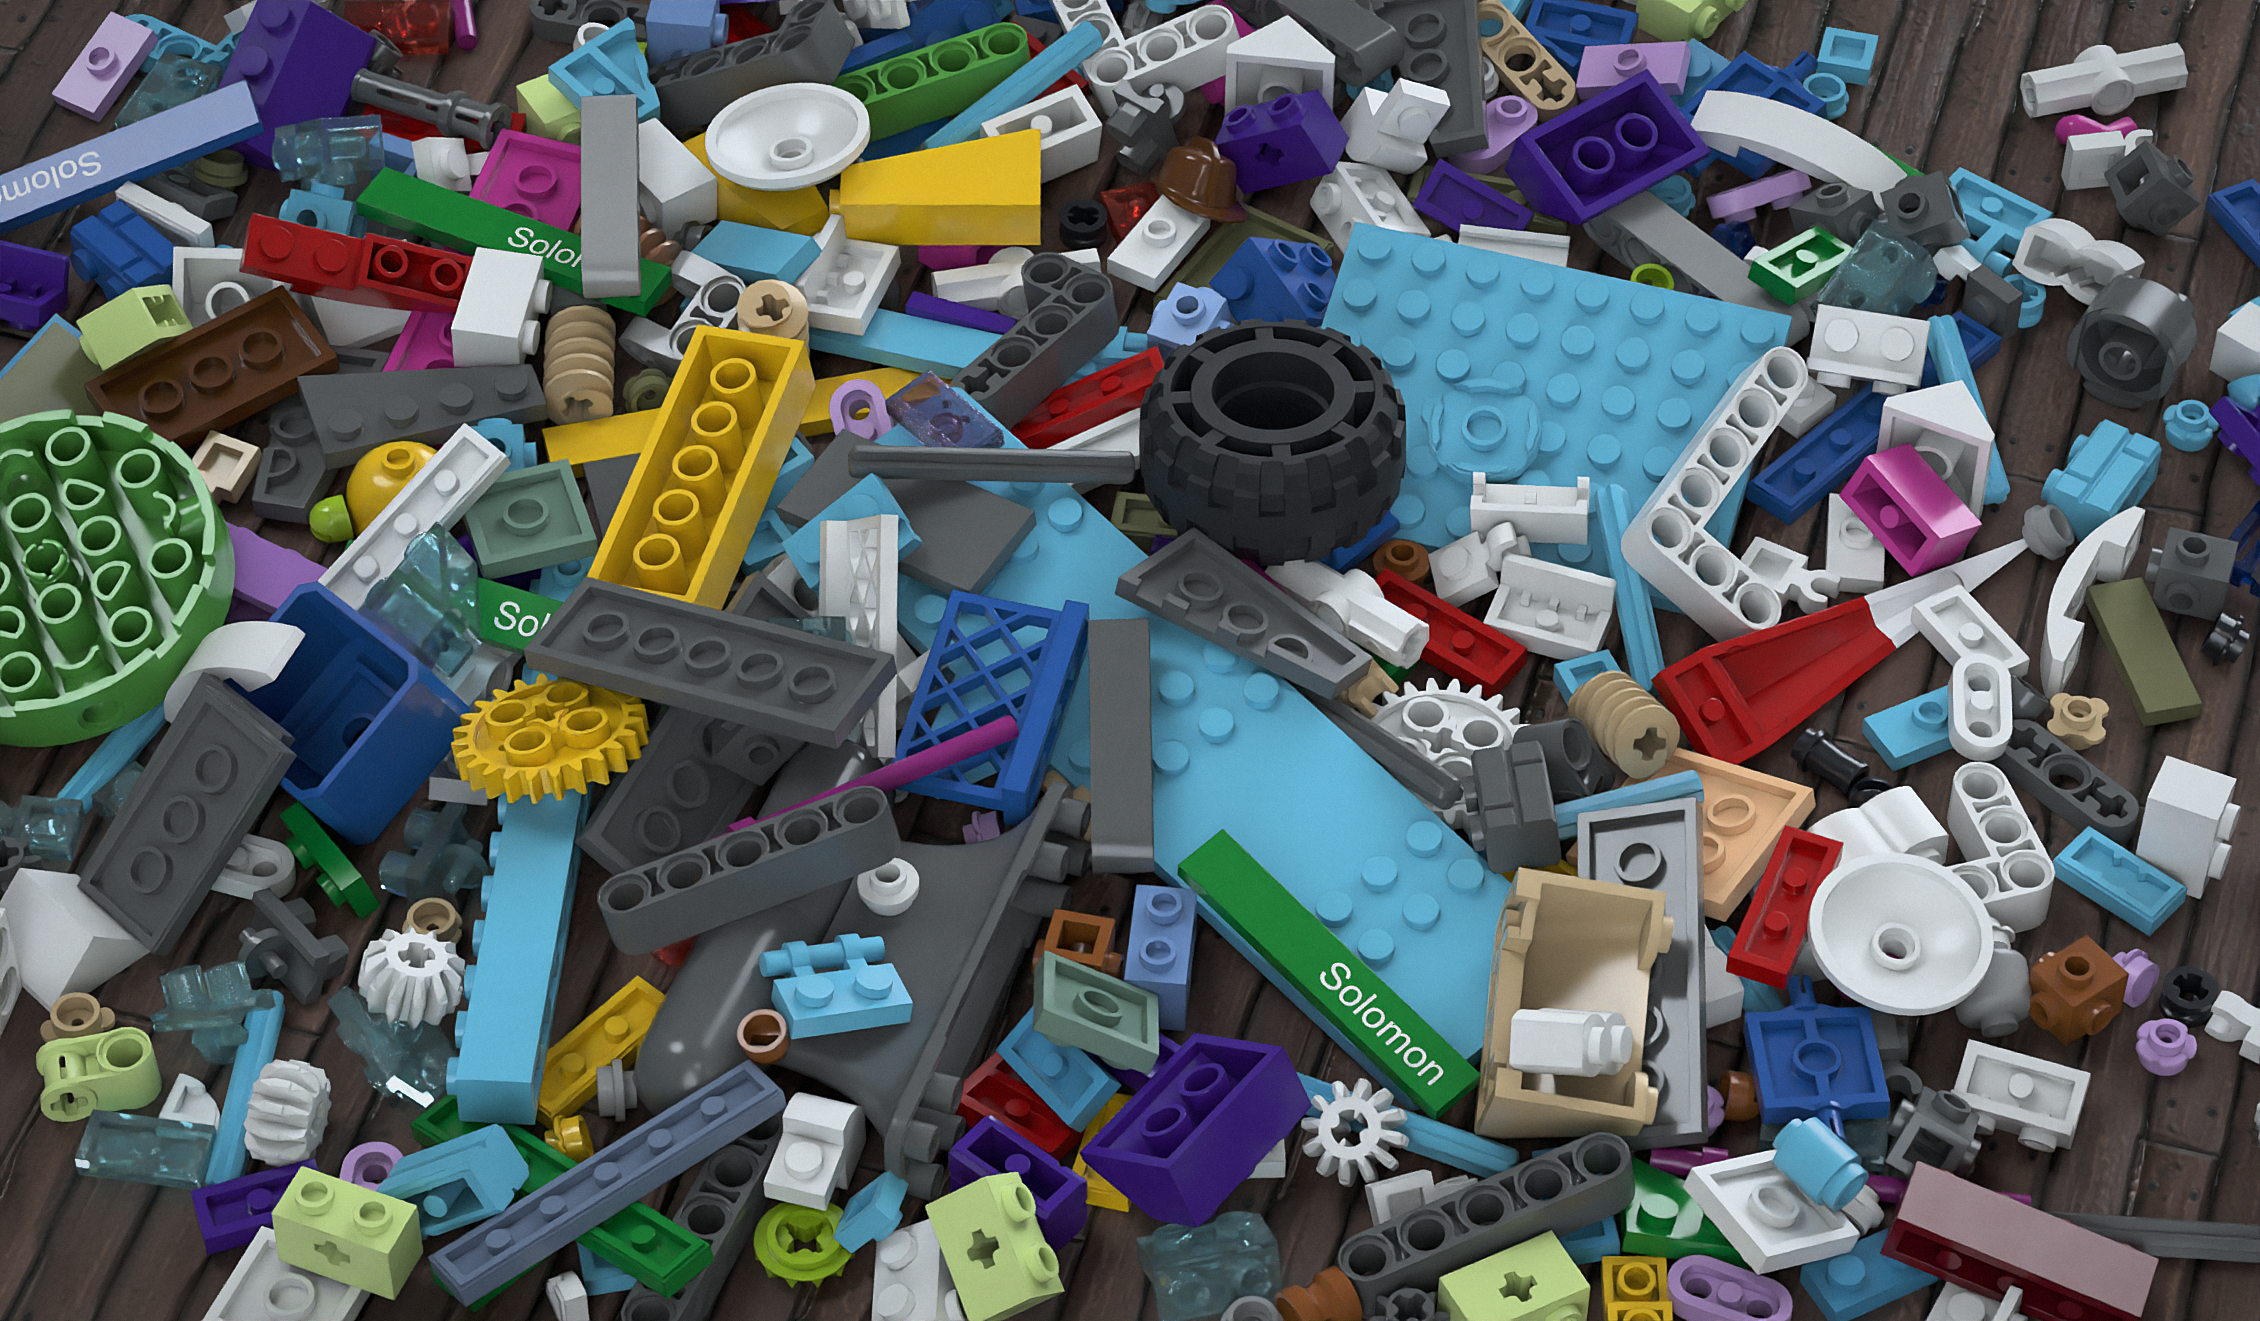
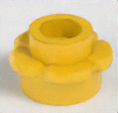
M563 1115L557 1116L553 1121V1129L545 1131L546 1144L579 1164L595 1154L592 1138L582 1115L567 1119Z

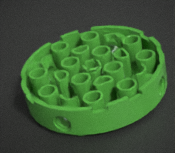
M61 409L30 414L0 424V744L20 747L64 745L108 733L132 722L165 700L171 685L202 640L209 633L222 627L231 604L235 579L234 549L228 526L202 475L189 456L175 442L172 441L170 443L152 432L146 423L107 411L104 412L103 417L75 415L72 409Z

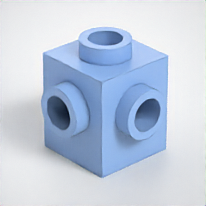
M1177 282L1167 300H1161L1157 304L1152 315L1151 326L1147 331L1150 348L1157 346L1165 361L1179 346L1183 344L1190 346L1195 343L1197 335L1219 326L1221 329H1225L1235 325L1232 323L1226 298L1207 287L1194 288Z

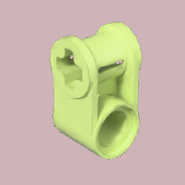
M121 1027L110 1032L78 1038L56 1039L40 1047L36 1053V1067L39 1073L44 1076L45 1089L40 1095L41 1110L46 1117L55 1121L72 1122L97 1114L124 1109H138L154 1101L161 1091L162 1080L149 1036L142 1030L134 1027ZM60 1057H65L66 1067L61 1068L59 1064ZM67 1093H73V1103L68 1102Z

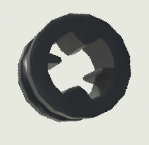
M1083 198L1067 202L1059 212V237L1064 246L1071 250L1079 251L1092 248L1098 249L1106 242L1108 237V214L1106 208L1101 203Z
M2180 966L2172 969L2165 976L2159 999L2160 1012L2165 1019L2179 1021L2187 1028H2197L2206 1024L2213 1015L2211 1008L2217 999L2219 991L2217 982L2211 974L2201 968ZM2185 992L2196 995L2193 996L2191 1002L2181 999L2184 998Z

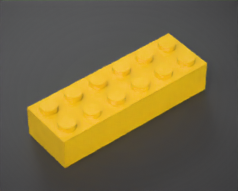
M697 325L587 577L722 610L816 387L805 341Z

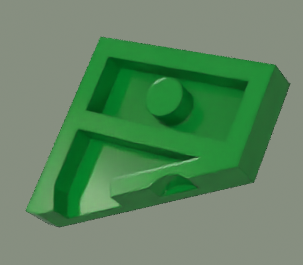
M1631 1157L1636 1190L1630 1205L1620 1212L1621 1251L1677 1260L1690 1255H1704L1748 1270L1749 1264L1743 1260L1739 1252L1683 1188L1684 1180Z

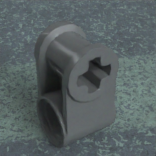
M1572 717L1520 727L1515 732L1512 744L1538 741L1540 745L1542 744L1554 805L1607 792L1612 788L1616 779L1614 767L1601 753L1590 737L1586 725L1580 719Z

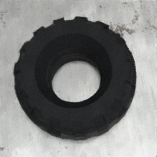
M1262 318L1239 321L1237 326L1221 329L1219 326L1196 336L1195 343L1190 346L1186 344L1179 346L1165 359L1164 367L1155 374L1151 388H1146L1143 396L1139 425V461L1141 477H1144L1146 495L1154 508L1157 509L1163 521L1176 527L1177 536H1181L1195 527L1239 560L1258 561L1260 566H1284V562L1304 559L1305 563L1329 557L1332 550L1341 546L1344 549L1350 548L1367 537L1368 528L1381 523L1399 495L1401 478H1404L1406 464V414L1400 389H1395L1391 375L1382 367L1381 360L1368 347L1364 345L1355 346L1351 343L1350 336L1326 327L1324 330L1309 326V322L1285 318L1284 322H1263Z

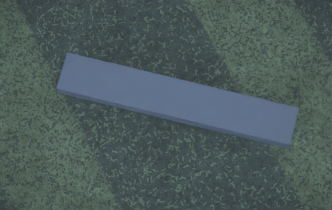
M750 1059L746 1060L508 1207L502 1213L495 1215L429 1256L428 1259L434 1274L467 1307L785 1109L787 1103L783 1091Z

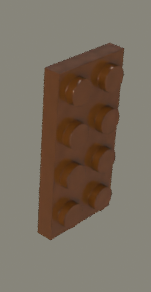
M280 285L84 383L88 400L101 417L107 411L146 423L152 432L170 443L172 441L184 450L204 440L211 430L220 432L299 391L297 376L330 375L340 371L335 352L285 287Z

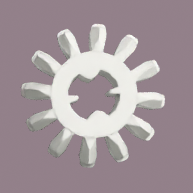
M409 925L404 934L401 935L394 930L386 929L382 938L370 941L368 949L363 954L358 978L359 994L368 1001V1012L386 1013L388 1025L397 1020L407 1021L412 1029L415 1030L420 1021L423 1020L431 1025L438 1026L442 1017L445 1014L454 1013L456 1006L460 1003L465 977V960L457 956L454 942H438L435 930L426 935L417 934L413 927Z
M275 1059L272 1063H267L261 1069L259 1079L253 1083V1093L250 1101L247 1102L248 1112L243 1123L247 1130L244 1138L245 1146L250 1151L252 1158L263 1160L266 1165L281 1167L315 1157L316 1149L322 1144L323 1132L328 1125V1111L332 1104L329 1099L331 1085L329 1079L326 1078L324 1069L311 1067L310 1063L290 1059L289 1062Z
M1358 1079L1352 1096H1350L1349 1090L1343 1082H1333L1334 1102L1330 1104L1319 1095H1315L1311 1100L1314 1107L1322 1112L1321 1118L1307 1117L1302 1119L1301 1127L1304 1130L1319 1135L1308 1140L1303 1145L1304 1153L1309 1157L1322 1155L1316 1167L1317 1172L1324 1177H1328L1338 1170L1339 1183L1345 1187L1353 1185L1358 1169H1360L1362 1177L1368 1184L1378 1182L1375 1164L1380 1161L1386 1168L1395 1171L1399 1166L1398 1161L1388 1153L1390 1146L1406 1148L1409 1145V1138L1406 1135L1391 1131L1407 1121L1406 1112L1402 1109L1388 1110L1394 1095L1386 1088H1383L1372 1096L1371 1083L1367 1079ZM1353 1120L1359 1121L1364 1127L1368 1126L1367 1129L1360 1132L1361 1143L1357 1146L1352 1145L1345 1138L1342 1139V1137L1351 1133L1349 1123Z

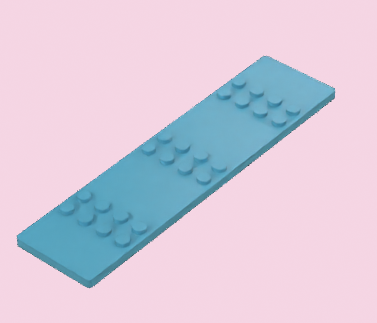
M959 387L947 389L874 441L880 445L1028 449ZM966 481L1035 511L1037 525L980 595L1058 611L1063 610L1066 600L1089 604L1090 620L1149 618L1154 873L1169 887L1191 889L1177 875L1178 864L1220 830L1224 829L1472 1066L1480 1062L1495 930L1501 906L1512 883L1502 874H1494L1492 870H1489L1488 862L1482 856L1474 852L1472 847L1282 676L1115 595L1118 578L1147 559L1148 556L1067 483ZM785 522L786 528L792 534L799 530V528ZM898 572L897 631L922 655L932 647L950 595ZM964 612L960 613L957 626L965 638L992 626L986 617ZM1028 625L1012 634L1021 647L1025 649L1044 640L1048 629ZM1001 638L975 650L986 667L1012 655ZM951 639V642H950L949 645L955 643V642L953 641V639ZM1089 647L1047 769V773L1050 770L1059 773L1072 786L1073 791L1081 785L1091 791ZM964 656L954 660L940 671L951 683ZM1038 659L1033 661V664L1035 666L1037 664ZM1022 667L995 679L1009 695L1029 686L1031 682ZM1197 894V913L1379 1084L1389 1090L1394 1095V1098L1409 1110L1421 1109Z

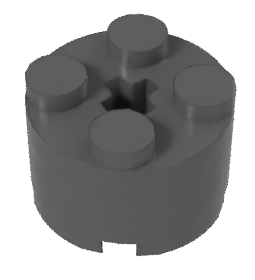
M2127 274L2117 275L2098 292L2072 330L2067 342L2068 362L2072 370L2077 366L2080 373L2086 379L2083 386L2093 396L2105 403L2131 409L2142 407L2146 401L2156 398L2159 400L2166 395L2195 350L2197 329L2193 318L2195 313L2194 305L2187 296L2181 293H2174L2154 281L2134 278Z

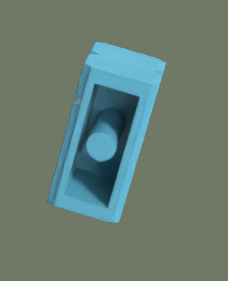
M2105 419L2098 424L2089 437L2080 434L2076 438L2067 458L2068 466L2064 471L2055 468L2050 473L2044 484L2041 499L2046 501L2047 505L2054 504L2063 511L2072 526L2077 541L2082 542L2104 522L2139 504L2156 480L2162 448L2159 442L2139 433L2131 435L2127 428Z
M494 1124L400 1158L389 1172V1178L383 1180L376 1192L417 1205L421 1238L425 1240L429 1235L436 1236L502 1213L513 1199V1192L521 1188L530 1173L527 1163L503 1127Z

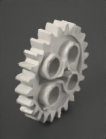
M1428 678L1426 691L1419 692L1409 681L1404 682V696L1398 697L1388 691L1382 692V706L1371 703L1379 712L1375 717H1367L1457 776L1461 781L1460 787L1462 789V777L1473 775L1470 755L1473 754L1474 750L1498 746L1508 750L1518 728L1530 725L1519 724L1520 710L1518 708L1502 712V695L1498 694L1485 701L1481 699L1482 686L1479 684L1474 686L1467 694L1460 692L1458 679H1453L1447 690H1439L1434 678ZM1403 785L1450 829L1455 832V829L1463 828L1469 835L1468 816L1479 814V811L1467 813L1464 793L1461 800L1455 801L1450 809L1442 810Z

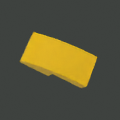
M1602 1256L1600 1274L1604 1321H1673L1672 1301L1668 1300L1666 1293V1258L1657 1256Z

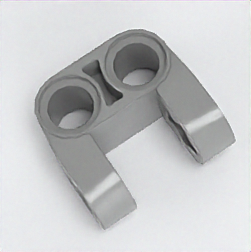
M681 251L670 266L673 280L671 285L692 300L673 328L669 330L646 318L635 316L618 339L622 348L633 358L652 369L663 371L665 375L672 378L676 375L698 324L738 330L736 307L739 296L746 289L744 282L739 277L689 251ZM735 306L733 309L725 312L728 308Z

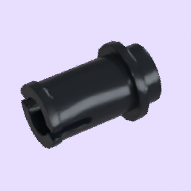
M1813 728L1807 729L1798 738L1791 751V757L1797 761V768L1802 772L1813 771L1848 797L1854 784L1862 778L1869 776V765L1865 762H1860L1831 742V734L1826 730L1817 732Z

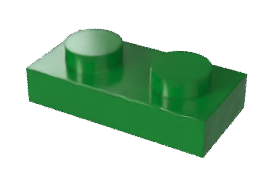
M1816 225L1754 259L1747 278L1765 289L1772 298L1792 306L1853 272L1860 252Z
M299 801L279 815L292 834L290 838L284 841L285 845L291 850L293 856L305 871L314 864L317 866L322 875L316 878L315 881L336 908H339L346 902L362 921L381 906L360 873Z

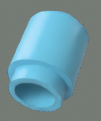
M1817 1117L1809 1118L1804 1122L1799 1118L1792 1120L1780 1131L1773 1142V1147L1777 1150L1773 1164L1817 1205L1826 1203L1833 1211H1838L1858 1195L1868 1180L1869 1173L1861 1167L1862 1158Z

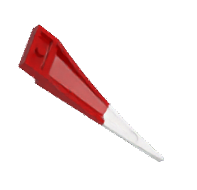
M2023 538L1866 596L1772 627L1706 646L1660 671L1651 681L1671 713L1675 715L1679 726L1696 753L1740 766L1758 757L1917 634L1919 629L1910 621L1914 604L1958 584H1961L1968 593L2024 551L2028 545Z

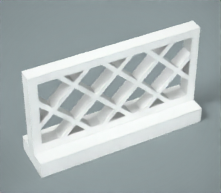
M880 514L849 521H821L819 636L894 654L897 669L898 515ZM896 675L846 738L865 747L871 753L872 758H896Z

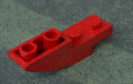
M252 213L248 219L239 272L289 283V291L329 300L405 311L456 313L473 258L368 232L363 239Z

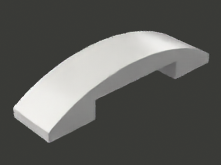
M1707 90L1691 122V126L1707 146L1735 158L1742 146L1827 183H1845L1847 187L1872 191L1878 206L1879 215L1885 213L1880 193L1894 188L1897 182L1907 177V174L1896 163L1851 132L1812 113L1763 97L1737 92Z
M2134 506L2104 522L2079 544L2063 566L2050 598L2040 653L2041 681L2046 698L2051 699L2055 694L2062 693L2077 665L2085 623L2076 621L2075 618L2084 603L2087 586H2093L2096 579L2106 583L2122 580L2139 547L2145 509Z
M266 621L237 622L212 631L202 640L168 690L164 701L165 719L172 724L203 672L216 675L222 681L231 677L248 692L275 681L306 634L295 626Z

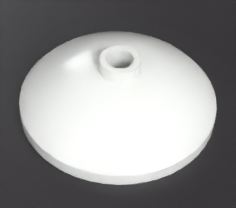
M791 83L755 91L729 104L710 123L705 136V147L711 166L728 180L755 190L789 191L819 184L833 178L848 168L867 146L871 128L865 106L849 92L824 84Z
M1895 852L1874 853L1857 857L1842 864L1821 883L1813 898L1808 915L1807 930L1810 948L1815 960L1827 978L1855 1001L1890 1014L1908 1016L1927 1015L1957 1005L1971 995L1980 985L1992 959L1994 948L1992 923L1983 902L1976 892L1962 878L1948 868L1916 855ZM1885 953L1895 954L1900 959L1891 958Z

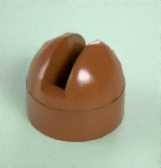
M770 1009L753 1011L744 1017L738 1026L737 1038L744 1054L754 1063L764 1066L776 1064L787 1055L791 1045V1038L788 1026L783 1016L778 1012ZM752 1042L762 1046H752Z
M1725 1070L1718 1085V1092L1724 1099V1105L1721 1107L1725 1113L1723 1120L1744 1122L1756 1118L1760 1114L1758 1102H1753L1754 1095H1756L1753 1076L1745 1072Z

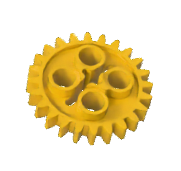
M541 673L538 674L535 684L527 685L518 679L514 681V691L508 693L500 689L493 690V702H474L476 713H466L460 716L462 726L453 728L455 741L451 742L460 779L462 781L469 780L473 792L485 788L488 799H493L506 792L508 803L512 804L523 795H530L532 804H537L544 794L552 793L557 801H561L565 796L566 790L573 788L581 794L588 793L587 783L591 781L607 785L610 783L609 771L626 773L628 771L626 760L641 758L640 746L648 745L647 731L650 729L645 705L642 704L640 697L558 676L557 680L549 681L547 676Z

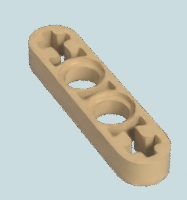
M1478 0L1480 22L1493 19L1503 25L1502 30L1497 35L1492 37L1481 36L1482 56L1492 62L1499 80L1513 95L1531 103L1537 110V119L1543 123L1578 106L1575 82L1572 77L1499 0ZM1516 54H1529L1535 59L1534 64L1525 71H1513L1506 66L1507 61ZM1542 78L1544 87L1552 95L1556 96L1562 93L1561 101L1556 102L1552 98L1544 100L1543 90L1539 84Z

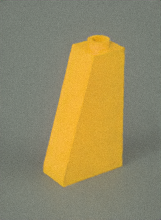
M1028 129L851 164L841 172L840 189H830L829 217L831 214L843 215L848 239L887 245H1040L1041 129Z
M706 132L682 143L717 177L718 220L814 237L817 232H822L829 219V212L815 185L789 191L750 189L728 180L711 166L705 147Z

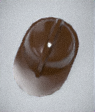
M1195 136L1188 147L1179 146L1172 148L1168 152L1157 178H1149V181L1155 184L1173 204L1198 216L1226 223H1243L1248 217L1244 208L1236 200V163L1230 158L1219 154L1217 145L1202 136Z

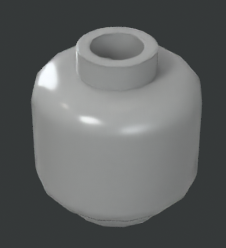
M1994 941L1992 959L1985 977L1971 995L1954 1006L1958 1021L1968 1028L1981 1029L1982 1035L1985 1037H2002L2018 1030V1022L2030 1015L2028 1012L2030 1009L2029 997L2034 995L2029 984L2030 974L2025 957L2016 950L2008 949V945L2004 942Z

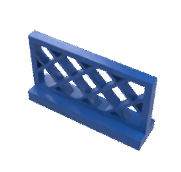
M952 590L896 746V758H892L890 764L974 730L1004 714L1010 715L1015 720L1019 736L898 787L896 790L1003 811L1004 824L1017 826L1029 817L1034 811L1089 647V604L1066 600L1063 610L1058 611ZM964 612L984 616L992 626L965 638L958 628L957 622L960 613ZM1028 625L1048 629L1044 640L1025 649L1021 647L1012 634ZM1001 638L1012 655L986 667L975 650ZM951 639H953V641H954L955 643L949 645L950 642H951ZM965 656L975 672L949 684L940 672L941 667ZM1038 659L1037 664L1035 666L1033 664V661ZM1022 667L1031 680L1030 685L1007 696L995 679ZM936 685L938 690L933 692L934 687ZM985 685L996 701L969 713L959 697ZM948 702L959 719L932 731L924 720L925 713ZM1022 706L1021 711H1020V713H1019L1016 708H1019V707ZM919 732L922 737L916 739ZM1006 753L1003 761L1000 756ZM988 761L999 774L994 789L969 784L963 776V773Z

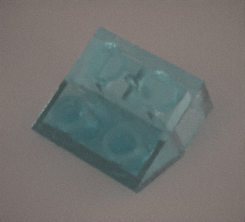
M436 521L427 532H421L412 539L404 552V560L389 577L379 580L370 589L365 599V606L359 613L420 660L447 685L482 643L477 563L454 537Z

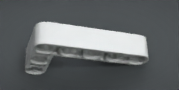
M1049 0L1065 34L1085 20L1093 24L1100 32L1103 40L1101 48L1082 61L1080 66L1100 109L1109 117L1118 108L1112 90L1121 79L1128 81L1132 90L1139 96L1147 87L1161 82L1176 85L1183 94L1226 75L1227 46L1240 39L1232 13L1221 5L1200 7L1125 40L1106 0Z
M1779 346L1770 349L1739 374L1630 523L1621 539V551L1627 563L1718 642L1772 627L1778 623L1781 616V602L1776 592L1706 532L1703 527L1805 388L1808 381V369L1805 361L1797 352L1787 347ZM1740 415L1746 420L1747 424L1741 419ZM1711 454L1715 456V458L1718 460L1719 464H1717V463L1715 462V460L1712 458ZM1682 493L1689 499L1690 504L1685 501ZM1652 533L1660 539L1662 545L1657 543ZM1696 571L1700 572V574L1704 577V580H1705L1706 583H1704V582L1698 577V574H1697ZM1741 609L1748 615L1749 620L1743 616Z
M1967 763L1955 772L1947 814L1948 826L1967 862L1946 868L1957 874L1976 892L1983 902L1989 917L1998 919L2001 927L2009 926L2014 933L2031 930L2040 926L2047 916L2055 876L2053 863L2003 772L1989 763ZM1808 938L1791 977L1799 975L1800 984L1802 974L1810 976L1812 982L1827 979V976L1823 973L1813 956Z

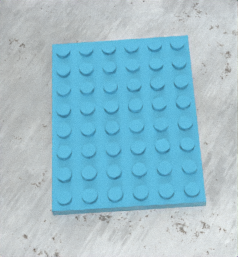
M1355 221L1321 329L1325 330L1326 327L1332 328L1350 336L1351 343L1355 346L1364 345L1368 347L1381 360L1382 367L1391 375L1395 389H1400L1405 404L1404 478H1401L1399 495L1390 508V511L1399 520L1400 530L1386 542L1398 539L1414 541L1422 545L1430 554L1471 534L1470 504L1471 495H1473V485L1458 482L1440 469L1430 453L1427 422L1433 404L1442 395L1444 398L1447 393L1453 391L1455 385L1467 379L1491 377L1513 383L1522 390V394L1531 403L1532 401L1539 410L1542 441L1536 459L1522 475L1504 484L1577 487L1578 476L1590 477L1587 545L1528 542L1532 555L1531 558L1610 578L1594 502L1595 492L1610 484H1619L1621 488L1628 492L1634 519L1739 374L1770 349L1779 346L1786 347L1792 328V316ZM1740 415L1741 419L1747 424L1746 420ZM1711 454V456H1712V458L1715 460V462H1716L1717 464H1719V462H1718V460L1715 458V456ZM1754 458L1703 527L1706 532L1727 550L1729 549ZM1682 493L1685 501L1690 504L1689 499ZM1652 533L1657 543L1662 545L1660 539ZM1696 571L1697 574H1698V577H1699L1704 583H1706L1705 580H1704V577L1700 574V572ZM1647 581L1652 607L1687 615Z

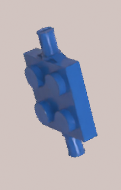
M1744 51L1679 109L1691 124L1706 91L1710 90L1759 96L1799 108L1823 119L1827 117V103L1807 91L1801 84L1809 74L1818 68L1816 58L1812 54L1808 56V51H1802L1787 67L1781 69L1764 64ZM1708 146L1711 150L1709 157L1688 167L1684 171L1688 175L1691 173V177L1697 178L1712 162L1721 160L1757 181L1777 161L1742 146L1736 158Z
M1802 974L1800 986L1799 975H1794L1790 977L1786 987L1789 992L1791 1006L1778 1011L1745 1013L1743 1031L1762 1125L1790 1123L1797 1118L1804 1122L1809 1118L1817 1117L1847 1144L1842 1121L1888 1117L1890 1099L1868 1006L1837 1008L1817 1004L1812 987V978Z

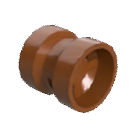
M1331 1266L1316 1273L1311 1284L1305 1288L1294 1284L1277 1292L1274 1296L1275 1308L1281 1314L1283 1321H1362L1363 1319L1361 1304L1352 1283L1345 1273L1336 1266Z

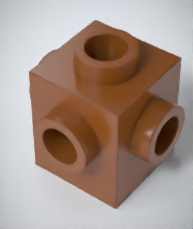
M1055 909L1046 940L1038 939L1032 962V975H1034V970L1044 950L1121 980L1124 954L1115 952V919Z
M2086 935L2058 953L2048 952L2035 962L2029 972V984L2034 995L2029 997L2030 1009L2028 1012L2039 1027L2049 1030L2063 1045L2067 1046L2085 1034L2095 1035L2110 1023L2114 1016L2121 1013L2129 973Z

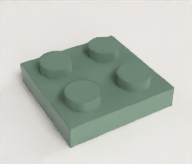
M568 459L502 473L462 516L482 577L487 580L593 557L598 552L597 538Z
M1044 950L1034 970L1033 1030L1041 1032L1048 1041L1058 1046H1076L1094 1053L1106 1064L1116 1069L1129 1070L1132 1068L1149 1075L1159 1056L1158 995Z

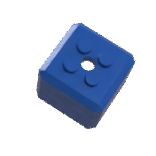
M319 581L299 584L267 621L295 626L306 634L275 681L251 692L245 690L231 677L223 680V682L295 737L289 749L297 756L278 786L299 801L351 845L359 846L374 843L438 764L452 749L451 742L455 741L453 728L462 726L460 716L470 713V707L420 660ZM367 727L366 730L361 734V736H360V737L356 740V742L352 745V742H353V739H354L355 735H356L361 729Z

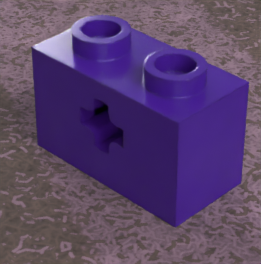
M1317 89L1297 95L1287 93L1273 101L1253 106L1244 104L1234 108L1225 116L1223 125L1214 143L1218 147L1219 154L1230 158L1236 163L1237 185L1243 194H1248L1333 173L1349 137Z

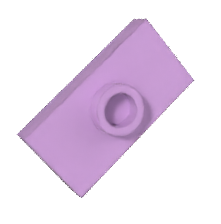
M111 11L52 92V96L57 104L100 123L159 41L153 30Z
M1687 41L1585 46L1575 88L1580 100L1591 99L1648 69L1667 95H1683L1692 53Z

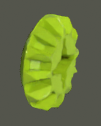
M789 1202L780 1203L770 1209L761 1218L754 1233L756 1260H759L764 1265L768 1278L782 1277L792 1289L798 1281H812L819 1288L823 1279L827 1276L835 1275L842 1277L845 1264L849 1259L855 1258V1252L851 1254L833 1238L844 1211L830 1202L826 1211ZM813 1238L816 1239L817 1252H811L806 1248L799 1250L797 1253L794 1252V1240L799 1239L807 1243Z

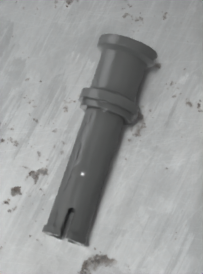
M364 68L357 72L352 82L351 97L354 101L367 103L402 116L436 125L438 131L447 138L462 136L480 142L481 147L485 150L491 151L502 128L510 130L511 111L507 105L497 102L490 106L471 100L468 93L460 90L442 94L409 82L373 73L371 70ZM392 93L417 100L418 105L394 98ZM473 118L477 119V120H478V124H477V123H474V122L472 121V119H473Z

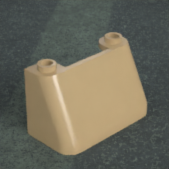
M1518 868L1501 906L1494 936L1480 1064L1481 1077L1478 1085L1475 1111V1135L1498 1139L1585 1137L1598 1132L1613 1133L1617 1136H1637L1643 1124L1652 1125L1657 1108L1658 1089L1648 1086V1075L1641 1072L1650 972L1657 953H1668L1673 934L1674 919L1671 916L1664 915L1666 892ZM1541 1008L1620 1013L1626 1021L1625 1026H1629L1632 1032L1631 1056L1628 1063L1624 1064L1622 1069L1615 1075L1597 1074L1594 1077L1527 1073L1513 1070L1509 1064L1511 1019L1520 1009L1540 1010Z

